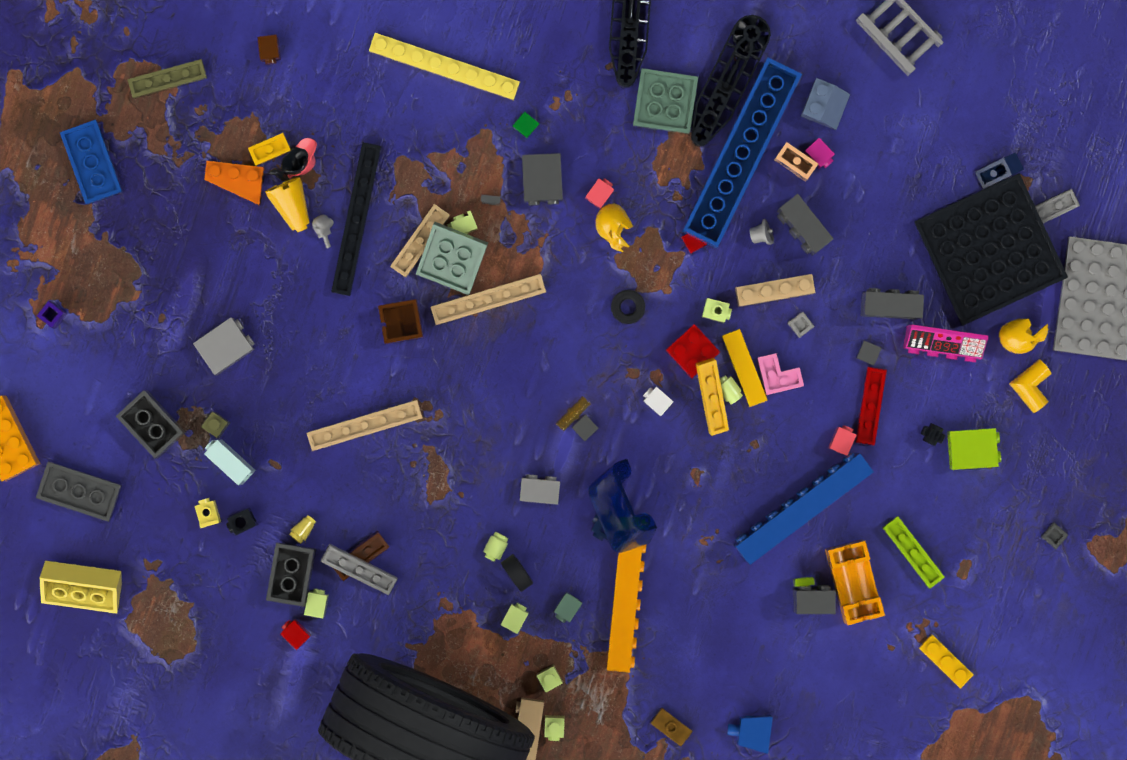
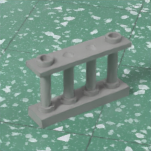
M885 0L870 15L862 13L856 19V22L907 76L916 69L914 62L933 44L940 47L944 43L941 40L942 36L936 30L933 31L904 0ZM896 2L902 11L883 29H878L874 25L875 20ZM909 16L915 25L896 43H891L887 39L888 34ZM922 30L929 38L909 57H904L901 53V48Z

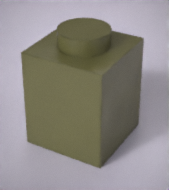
M212 411L201 427L214 437L220 438L231 422L217 412Z

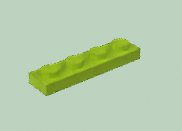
M898 516L882 527L929 589L945 578Z

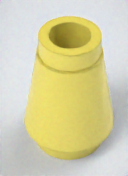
M307 515L290 529L289 535L301 544L308 538L316 521Z

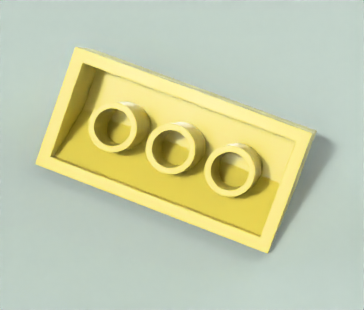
M45 561L40 575L41 603L117 613L122 586L121 571Z

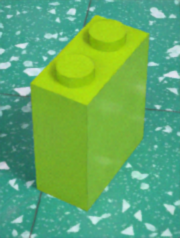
M996 428L947 431L950 470L999 467L998 463L1001 462V452L997 450V443H1000L999 432H996Z

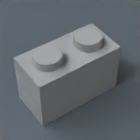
M526 474V478H522L520 501L558 505L560 481H556L557 477L545 476V480L537 479L538 475Z

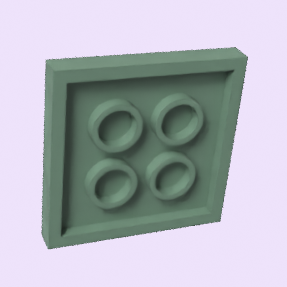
M641 68L633 126L690 134L698 77Z
M434 222L416 275L469 295L488 242Z

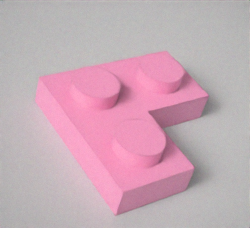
M777 353L757 358L766 395L804 386L800 367L781 372Z

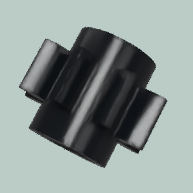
M930 423L929 427L924 426L920 433L924 436L922 441L936 446L937 442L942 444L946 435L942 434L943 428Z

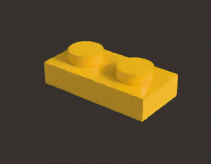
M284 133L248 148L255 166L291 151Z

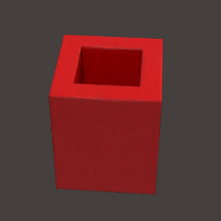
M296 619L292 622L288 620L281 627L283 631L280 634L296 650L311 636Z

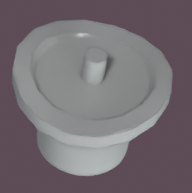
M762 219V224L750 228V237L754 244L766 242V244L771 245L774 243L773 229H770L766 219Z

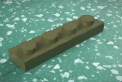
M200 59L130 78L128 83L132 98H138L207 79L203 60Z

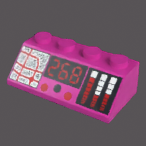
M908 325L906 326L903 349H908V353L919 354L920 351L927 352V356L932 357L944 354L947 359L957 360L958 357H964L965 361L976 363L977 359L980 360L983 357L988 336Z

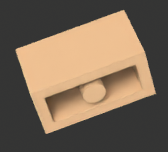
M788 142L785 143L774 161L805 182L818 165L817 162Z

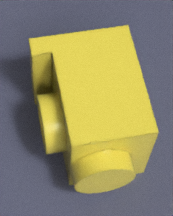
M207 498L198 501L199 505L195 506L200 528L221 522L215 500L210 501ZM204 509L210 511L209 516L203 514Z

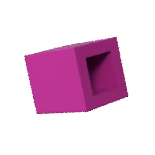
M820 138L803 152L818 163V169L822 166L826 168L834 161L832 157L835 154Z

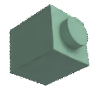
M566 592L554 610V613H556L555 617L563 623L566 620L571 622L582 605V601Z

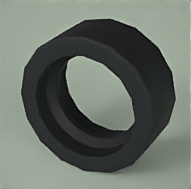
M514 554L501 562V565L520 592L533 584L532 579Z

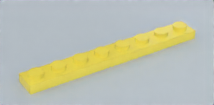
M378 33L374 34L369 48V52L511 100L515 99L520 81Z

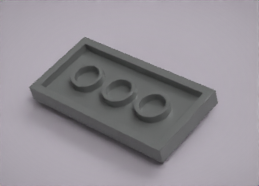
M48 461L36 498L110 522L122 485Z

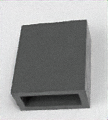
M561 153L522 155L524 203H528V206H538L540 202H547L548 205H558L559 201H563Z

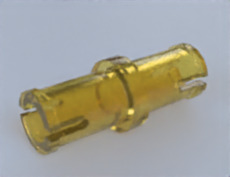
M582 396L572 408L569 407L567 409L568 412L556 422V425L562 431H565L575 420L580 418L579 416L591 404Z

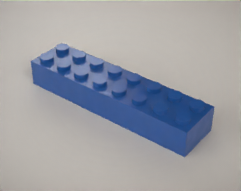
M854 452L849 453L848 456L843 458L844 462L842 464H835L827 470L828 474L826 476L820 475L812 481L813 485L810 488L804 487L796 493L798 497L794 500L789 498L782 503L781 506L783 508L778 512L775 510L770 512L766 516V521L763 523L759 521L750 528L752 530L747 535L743 533L735 539L736 543L734 546L745 561L751 565L871 475L874 471L860 453L854 454Z

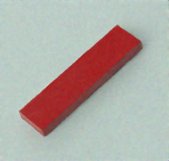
M867 367L855 443L875 446L887 372L885 369Z

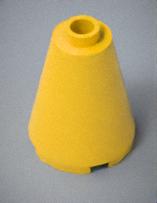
M300 177L289 179L265 191L266 196L291 230L300 232L307 229V224L310 222Z

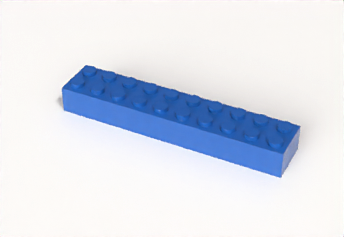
M767 57L682 232L716 249L718 248L802 76L801 73Z

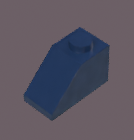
M1015 152L975 173L982 188L985 189L1024 170Z

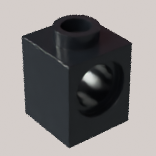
M250 508L227 518L228 523H226L230 533H234L235 536L258 525ZM239 517L244 518L246 521V525L243 528L238 527L236 524V520Z

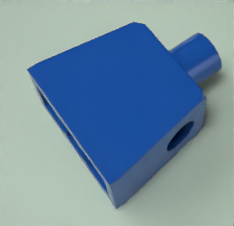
M771 715L740 716L739 725L728 723L727 735L738 736L737 744L768 754L773 717Z

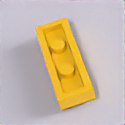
M932 634L918 647L960 689L974 675Z

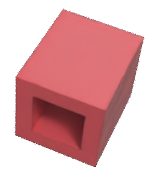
M605 178L603 180L598 179L585 199L601 209L614 192L613 184Z
M845 425L842 428L837 427L828 448L848 456L856 438V434L853 433L854 429Z

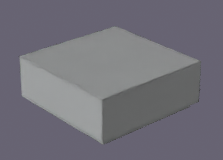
M801 312L788 322V325L798 338L815 327L804 312Z

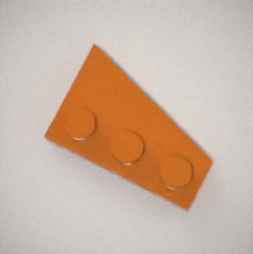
M206 161L204 180L260 206L264 167Z

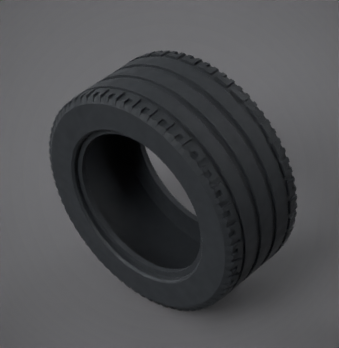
M364 653L351 655L339 680L340 684L337 685L333 693L332 702L329 703L318 728L319 734L330 746L351 760H526L535 739V735L526 725L488 702L408 666Z

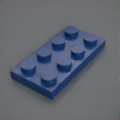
M96 119L60 132L86 205L123 192Z

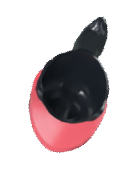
M311 138L301 140L283 158L281 168H273L269 174L275 175L282 181H288L293 176L307 174L316 164L314 153L317 142Z

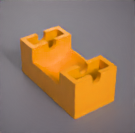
M861 539L826 548L825 552L844 623L852 625L864 620L885 616L873 577L866 541Z

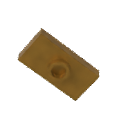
M663 708L660 709L650 722V724L679 746H682L693 732Z

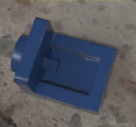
M604 510L601 513H596L592 520L595 524L591 529L594 532L593 536L601 541L604 538L606 540L609 539L608 535L600 531L610 515Z

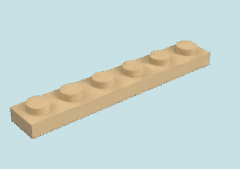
M539 274L431 306L435 324L439 325L546 293L542 276Z
M418 400L314 430L308 432L307 436L311 450L315 451L419 420L423 417Z

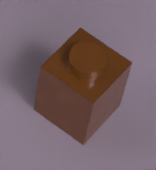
M277 35L257 37L261 62L271 65L276 64L277 60H281L279 38Z

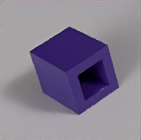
M48 301L37 317L51 328L56 329L68 313L54 302Z

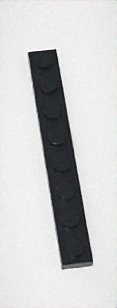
M362 142L331 290L332 293L351 296L382 148L379 145Z

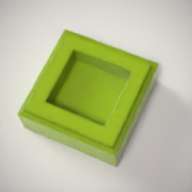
M813 577L793 579L795 587L815 585Z

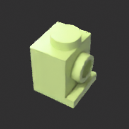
M471 210L467 211L468 216H464V214L458 215L453 218V222L447 224L448 227L465 234L478 230Z

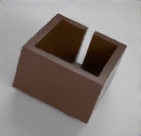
M417 299L378 306L381 323H386V326H382L385 344L424 338Z

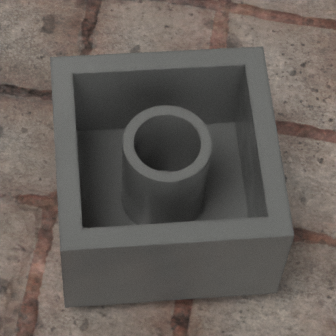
M817 585V588H811V586L793 588V612L796 614H836V591L829 585Z

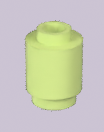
M726 375L720 378L724 400L729 402L730 405L738 401L743 395L741 394L742 390L734 379Z
M497 532L491 535L483 550L486 553L485 557L494 562L496 559L500 560L508 545L507 541L509 538Z

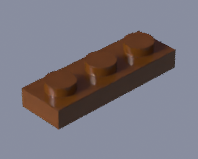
M376 531L348 553L369 563L387 550L389 545L379 531ZM334 569L343 581L350 577Z

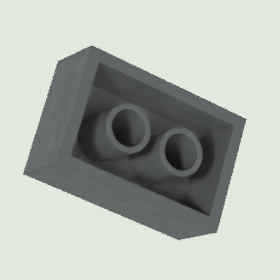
M799 194L795 195L777 210V218L783 225L786 223L789 226V233L795 240L798 238L801 241V248L807 255L810 253L813 256L833 240V237Z
M869 288L866 292L862 293L860 316L917 320L923 318L924 295H919V291L908 290L905 291V294H902L900 290L888 289L884 293L880 292L881 289Z
M143 390L116 415L119 421L155 459L161 457L187 433L148 390Z
M281 542L276 543L266 597L267 601L302 607L306 606L316 548Z

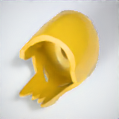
M613 203L603 206L596 216V230L602 238L610 243L611 248L623 252L621 248L623 246L629 247V245L621 237V232L623 228H632V222L620 205Z
M1029 319L1012 320L1000 328V343L1006 350L1015 354L1030 352L1039 342L1045 340L1048 333V324L1035 335H1032Z

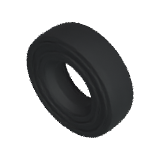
M634 290L620 291L612 300V314L617 321L623 324L636 323L645 313V301ZM627 299L632 300L636 305L635 311L629 315L624 314L621 310V303Z

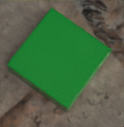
M524 111L512 127L525 138H528L538 127L539 123Z

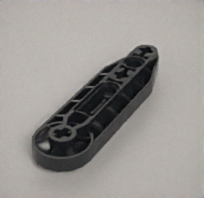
M612 0L609 52L616 82L622 88H629L634 84L647 53L651 0L649 2L637 0L636 18H633L635 0H629L628 18H625L626 0ZM614 3L623 4L622 18H613ZM640 5H648L647 21L639 20ZM613 22L621 23L620 37H612ZM639 24H647L646 40L638 39ZM627 36H631V40H634L630 43V50L626 49L627 42L623 40ZM611 41L620 42L619 57L613 56ZM637 43H646L642 59L636 58ZM630 55L633 61L626 64L622 61V57ZM614 60H618V71H616ZM636 62H640L637 72L635 73ZM625 69H628V78H631L628 79L627 83L620 79V77H624Z
M746 15L740 18L734 25L696 102L691 141L697 147L707 145L731 120L769 43L771 36L770 27L760 16ZM751 30L754 31V35L756 36V38H754V36L752 37V39L749 38V34L747 33V31L749 33ZM760 32H768V35L760 36ZM731 36L735 45L728 43ZM758 41L762 48L759 49L755 43ZM726 46L734 49L728 63L720 60ZM737 49H739L740 51H742V52H744V53H747L748 55H747V56L741 55L740 53L737 52ZM762 51L760 57L753 55L755 53ZM736 57L737 61L735 64H733L728 77L726 78L725 82L722 81L733 58ZM749 58L757 60L751 75L743 71ZM740 60L744 61L733 85H730L732 78L739 67L738 64ZM718 63L725 66L719 80L711 77ZM744 75L749 79L741 92L735 86L740 76ZM709 80L717 83L711 97L703 94ZM732 92L740 94L734 109L726 105ZM701 97L708 100L703 114L697 113L698 102ZM718 98L721 100L722 106L719 105L714 112L712 111L715 104L713 100L716 101ZM727 109L732 113L729 119L722 125L718 123V120L723 110ZM707 115L712 116L714 123L711 125L706 124L704 117ZM696 116H698L700 120L695 128ZM715 126L720 127V128L711 136V134H712V132H713ZM703 128L707 129L703 135L705 140L697 141L698 137L695 135H699Z

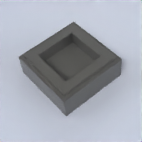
M481 194V203L499 206L501 197Z
M863 341L856 358L874 366L881 347Z
M586 414L572 427L584 441L599 429Z
M1053 522L1041 535V538L1054 549H1057L1067 538L1068 534Z

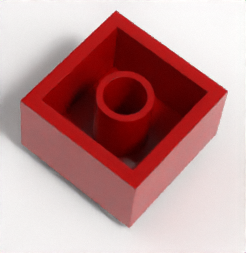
M695 324L665 350L690 378L697 374L696 363L715 358L720 353Z

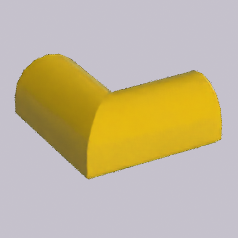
M1038 359L1009 384L1033 413H1036L1049 402L1037 386L1052 373L1043 361Z

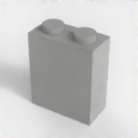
M229 318L193 343L214 375H219L255 350L253 348L254 341L249 335L245 336L242 331L244 327L238 319Z

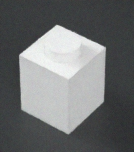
M650 387L643 395L645 397L643 402L659 416H662L673 403L657 387L654 389Z

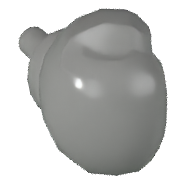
M320 215L313 219L312 226L316 234H318V238L323 237L326 248H330L331 245L327 235L331 234L330 228L334 222L328 216Z

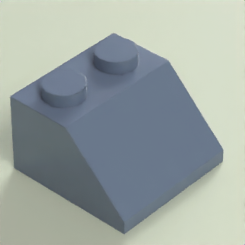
M816 78L801 117L837 130L850 94L831 83Z

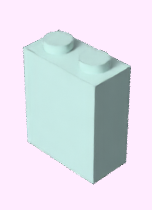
M222 439L212 440L205 447L207 451L204 455L237 485H243L256 471Z

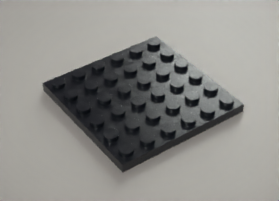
M1020 173L914 221L962 326L1068 278Z

